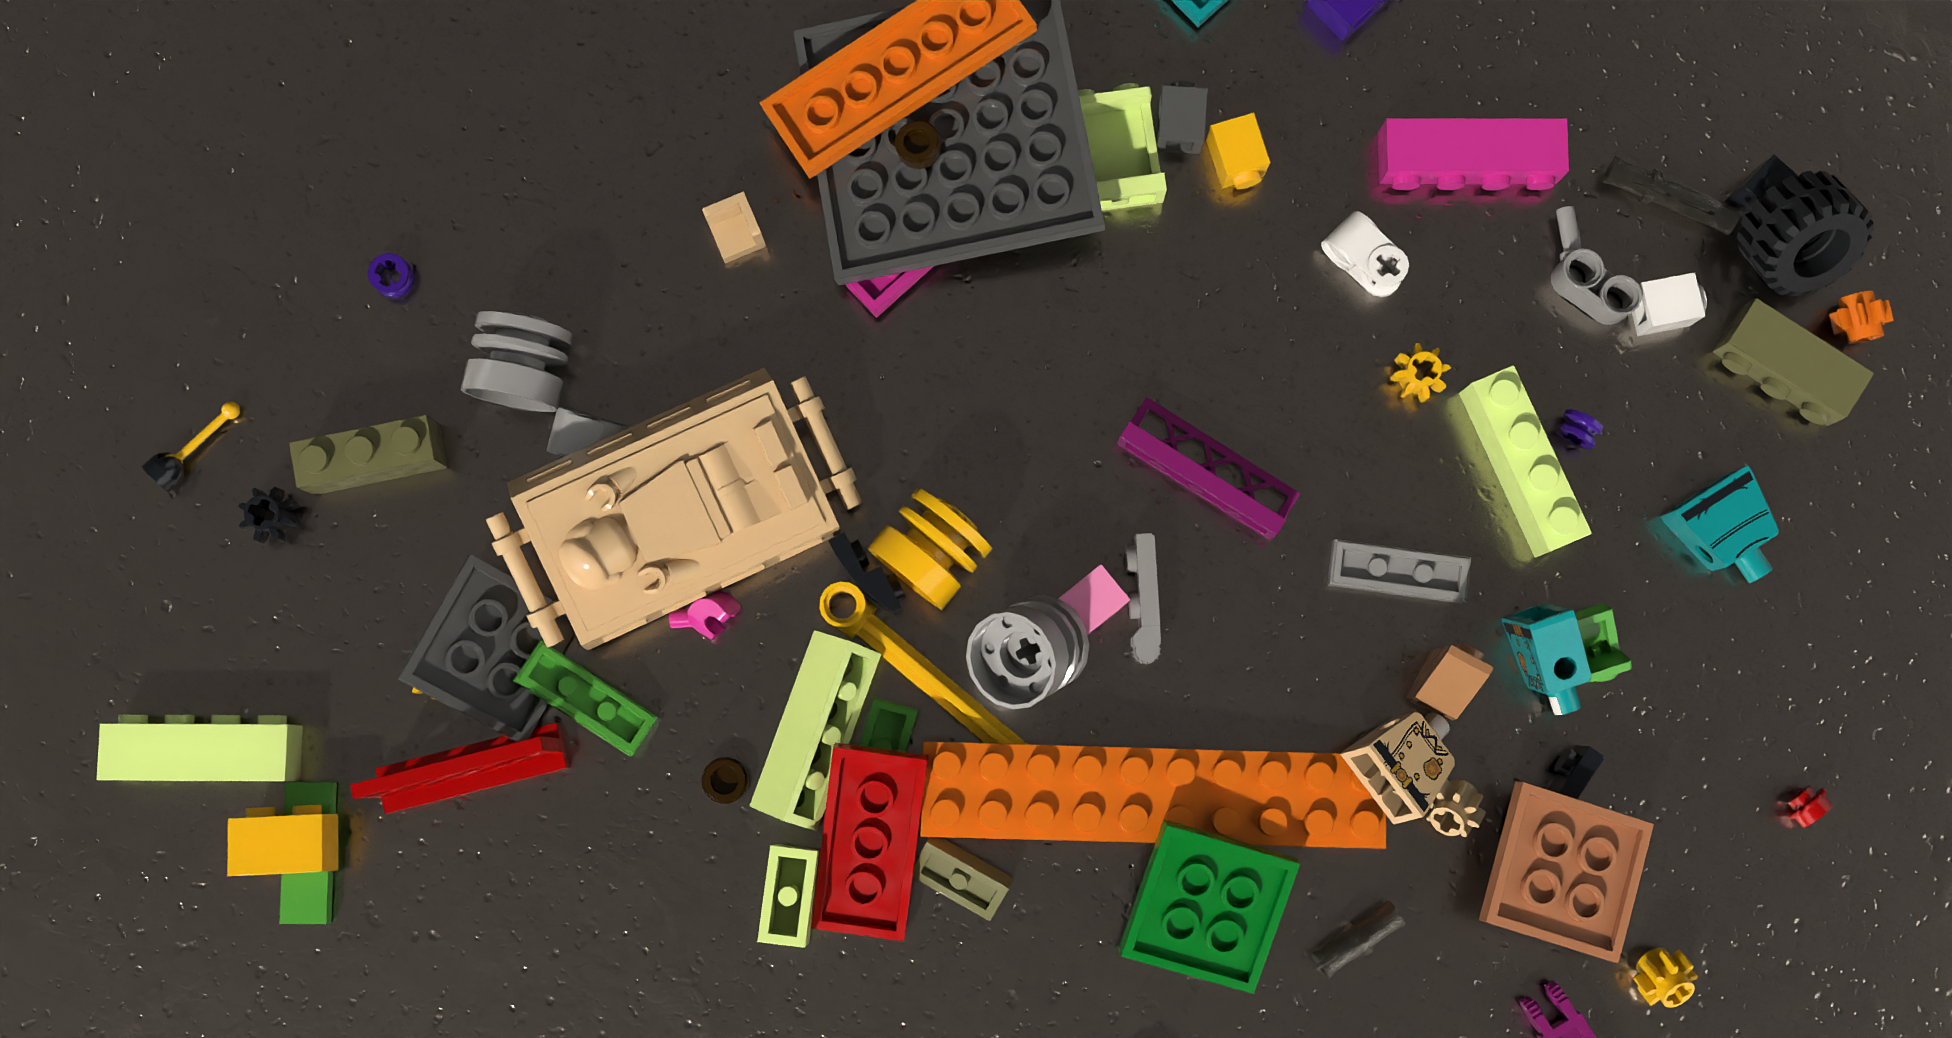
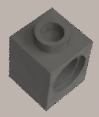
M1176 81L1171 83L1170 86H1162L1158 104L1157 151L1200 154L1205 141L1208 88H1197L1195 83L1189 81Z

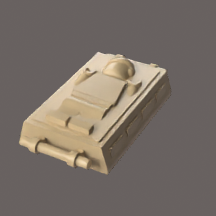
M763 367L507 482L510 498L524 527L512 532L503 512L497 513L485 520L495 539L491 544L497 556L503 555L530 611L526 615L532 628H538L546 647L553 646L564 640L555 618L565 613L581 646L588 651L840 534L839 524L825 494L837 490L845 510L859 505L862 501L853 483L857 480L852 467H846L821 412L825 408L819 395L814 396L806 376L788 383L797 404L787 409L773 379ZM802 418L805 419L830 474L818 480L793 425V422ZM530 541L559 598L548 604L520 548L521 545Z

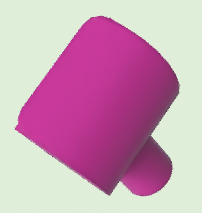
M716 591L696 600L689 609L670 612L669 624L671 628L693 627L710 640H714L726 629L721 622L725 623L731 616L735 617L740 611L741 606L729 593Z

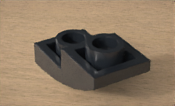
M845 532L828 540L847 573L873 601L893 615L903 612L898 601L906 598V595L895 572L886 576L882 566L864 573L862 568L870 564L859 540L850 543Z

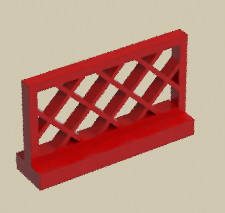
M552 723L534 728L528 740L515 742L506 736H501L375 768L377 778L350 784L353 799L381 798L384 813L390 814L570 768L560 723Z

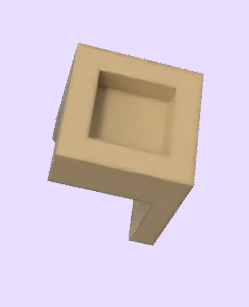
M744 191L702 209L725 263L767 247Z

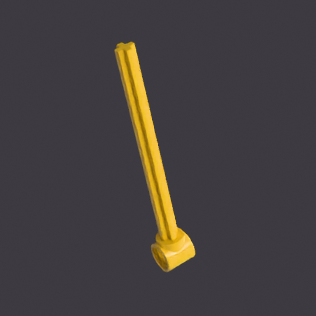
M840 581L831 584L824 590L820 597L819 608L821 615L829 625L839 629L850 639L857 635L983 743L1027 744L874 614L878 608L863 595L857 586L850 582ZM843 593L853 596L856 600V610L850 617L844 619L835 617L831 611V602L837 595Z

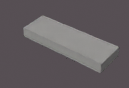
M1334 539L1331 546L1327 585L1464 604L1467 602L1471 557Z

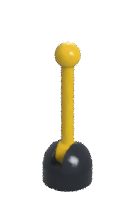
M233 401L224 403L221 413L178 453H158L146 461L141 468L160 487L169 493L184 477L182 461L228 419L237 418L240 414V406Z

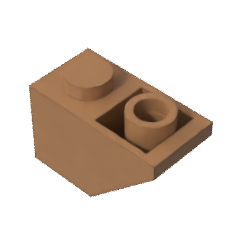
M1458 642L1456 647L1447 645L1430 650L1405 699L1429 712L1441 715L1446 721L1456 720L1488 679L1494 667L1482 661L1484 657L1482 652L1461 642Z

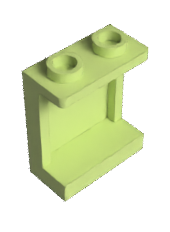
M1127 83L1114 87L1110 92L1095 94V91L1091 89L1078 90L1102 211L1163 203L1167 188L1165 175L1160 172L1150 107L1151 88H1139L1138 84Z

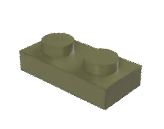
M942 837L928 838L915 862L913 878L989 921L992 919L1014 879Z

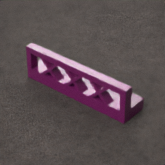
M1148 397L1145 398L1131 422L1129 421L1117 442L1122 448L1269 540H1272L1279 533L1286 521V516L1301 494ZM1148 412L1165 422L1168 438L1159 440L1139 427ZM1173 427L1184 433V435L1174 436ZM1188 440H1195L1203 445L1206 462L1197 464L1178 452L1176 443ZM1211 451L1223 459L1213 461ZM1227 464L1235 465L1241 469L1245 487L1235 488L1219 478L1215 467ZM1250 475L1262 483L1252 485ZM1271 488L1286 497L1278 512L1275 513L1256 501L1253 491Z

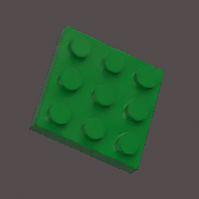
M1163 819L1118 949L1121 957L1254 994L1300 867L1299 861L1292 856Z

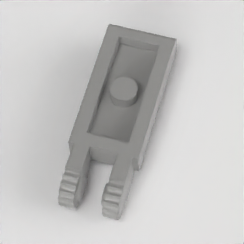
M1152 533L1135 534L1132 538L1133 545L1125 546L1127 573H1135L1136 591H1128L1130 599L1128 602L1130 619H1138V630L1130 637V647L1133 648L1131 652L1133 653L1132 657L1136 659L1135 661L1145 665L1153 663L1161 655V648L1159 647L1161 644L1155 535H1152Z

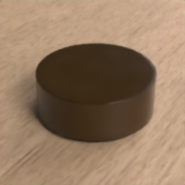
M915 120L906 123L900 128L895 138V148L900 160L906 166L913 169H924L933 165L939 159L942 152V141L937 129L932 124L922 120Z
M721 757L713 760L706 766L701 782L708 798L716 803L729 804L740 800L746 794L750 778L748 770L739 760Z

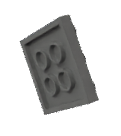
M472 554L467 555L397 679L511 740L520 742L529 739L548 703L513 681L537 643L541 640L544 642L538 628H532L526 615L530 611L514 578ZM543 595L547 604L554 601L551 598ZM565 613L555 618L564 640L551 647L572 660L581 644Z

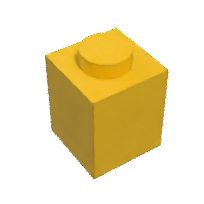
M1250 113L1211 125L1206 142L1221 187L1226 188L1235 185V188L1240 190L1261 182V177L1265 175L1270 165V160L1255 114Z

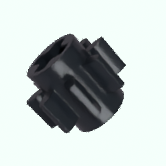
M277 487L271 489L269 496L260 489H252L254 497L247 504L239 503L238 507L244 510L245 518L239 524V527L245 530L256 529L253 540L263 544L268 540L269 534L275 540L285 542L286 536L284 533L291 527H299L300 525L294 520L293 510L297 509L299 504L292 500L282 502L285 491ZM266 510L275 512L272 521L264 519Z

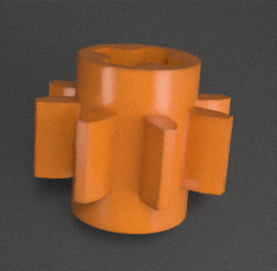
M1874 291L1859 292L1838 299L1840 309L1829 314L1833 334L1846 335L1848 344H1856L1883 337L1885 335L1883 330L1885 323L1894 321L1889 300H1876Z

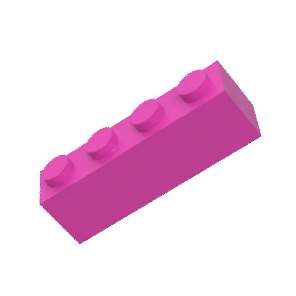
M1386 118L1378 131L1379 184H1392V188L1396 190H1412L1418 188L1420 184H1437V188L1440 190H1456L1463 188L1465 184H1482V188L1485 190H1501L1508 188L1510 184H1527V189L1530 190L1550 189L1569 172L1567 118Z

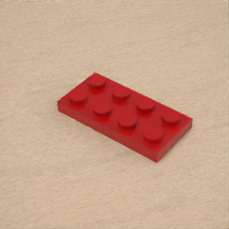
M835 742L829 776L811 923L812 929L904 941L929 755Z

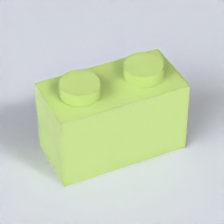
M783 844L770 845L757 942L805 948L810 943L821 849Z

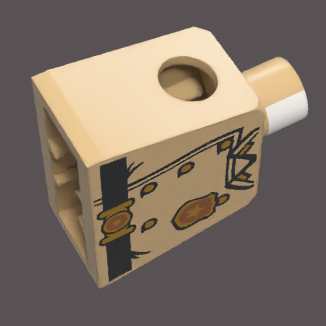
M1413 711L1391 718L1340 754L1393 824L1424 817L1455 766L1454 757L1442 743V740L1450 731L1449 724L1441 715L1433 712L1428 713L1425 717Z

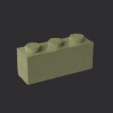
M1757 298L1738 310L1712 353L1723 359L1722 363L1727 369L1740 375L1747 374L1761 383V389L1766 394L1779 400L1786 399L1800 408L1799 412L1805 419L1818 425L1825 424L1829 426L1846 419L1874 375L1872 371Z
M427 415L289 443L296 487L313 495L448 468L441 424Z

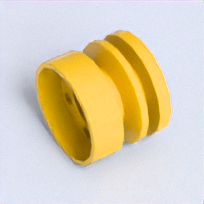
M917 488L910 497L924 512L922 516L903 505L899 509V513L911 529L907 534H904L898 529L886 525L869 545L868 550L890 571L895 572L896 576L935 607L943 610L961 588L958 580L949 571L950 567L956 564L962 569L973 573L977 565L964 550L968 548L985 559L992 550V547L980 535L976 525L956 507L944 499L932 496L925 490Z

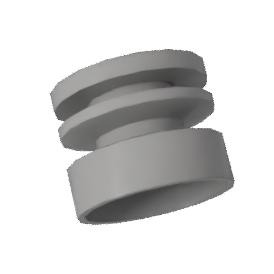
M479 312L476 316L475 326L488 334H474L471 344L479 350L490 354L489 358H472L467 360L460 390L472 397L512 408L538 412L557 411L563 381L559 377L544 371L545 367L565 366L569 357L556 349H568L571 347L573 334L542 318L524 313Z
M1046 595L1030 596L991 614L979 622L968 639L966 660L970 677L979 691L993 703L1010 709L1028 708L1079 677L1087 663L1089 641L1085 625L1074 609L1058 598Z

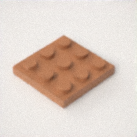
M1515 781L1479 920L1619 964L1654 824L1525 782Z

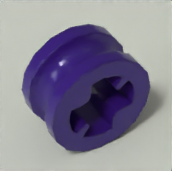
M385 253L373 259L369 265L368 278L372 286L387 297L396 298L409 292L413 286L414 273L410 265L403 258L396 254ZM396 265L395 270L401 274V277L396 283L390 280L391 285L387 286V281L381 277L382 273L386 268L392 271L391 266Z
M1567 409L1563 414L1565 423L1557 425L1555 429L1556 434L1574 446L1589 450L1593 449L1596 444L1593 436L1602 433L1603 425L1588 414Z

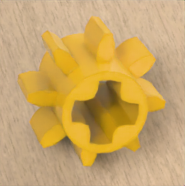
M1416 343L1411 348L1412 358L1400 353L1394 359L1396 364L1402 368L1400 371L1395 372L1390 377V380L1399 381L1403 388L1401 392L1402 398L1409 393L1418 394V398L1422 403L1429 399V387L1439 393L1446 388V384L1439 378L1451 367L1447 364H1441L1440 359L1437 357L1440 352L1439 348L1434 349L1432 352H1423L1420 343ZM1419 365L1426 369L1423 375L1424 378L1421 381L1414 376Z
M1655 948L1645 953L1639 959L1636 969L1640 974L1635 975L1633 979L1638 985L1637 989L1649 1005L1652 1006L1661 1000L1664 1006L1673 1008L1683 1004L1692 996L1695 986L1691 981L1697 979L1698 976L1692 970L1694 966L1680 949L1670 955L1664 948Z

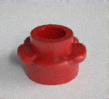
M1809 785L1797 792L1787 801L1792 808L1787 814L1790 819L1795 818L1803 828L1816 822L1833 807V804L1825 796L1827 790L1820 788L1818 791H1814Z

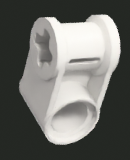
M1354 210L1321 242L1322 249L1330 260L1350 274L1373 296L1385 297L1391 295L1397 290L1401 281L1408 273L1409 262L1405 253L1392 243L1370 218L1359 211ZM1386 266L1391 269L1392 272L1384 276L1377 272L1378 269L1382 270Z

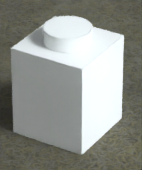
M1695 272L1639 284L1642 291V300L1639 307L1632 312L1637 336L1689 327L1705 317V309L1707 307L1706 293L1704 288L1698 285Z

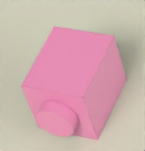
M1101 564L1058 598L1076 611L1085 625L1087 636L1130 601L1129 597Z

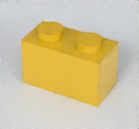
M322 805L292 806V815L275 816V807L246 808L245 818L228 819L227 876L338 871V814H322Z

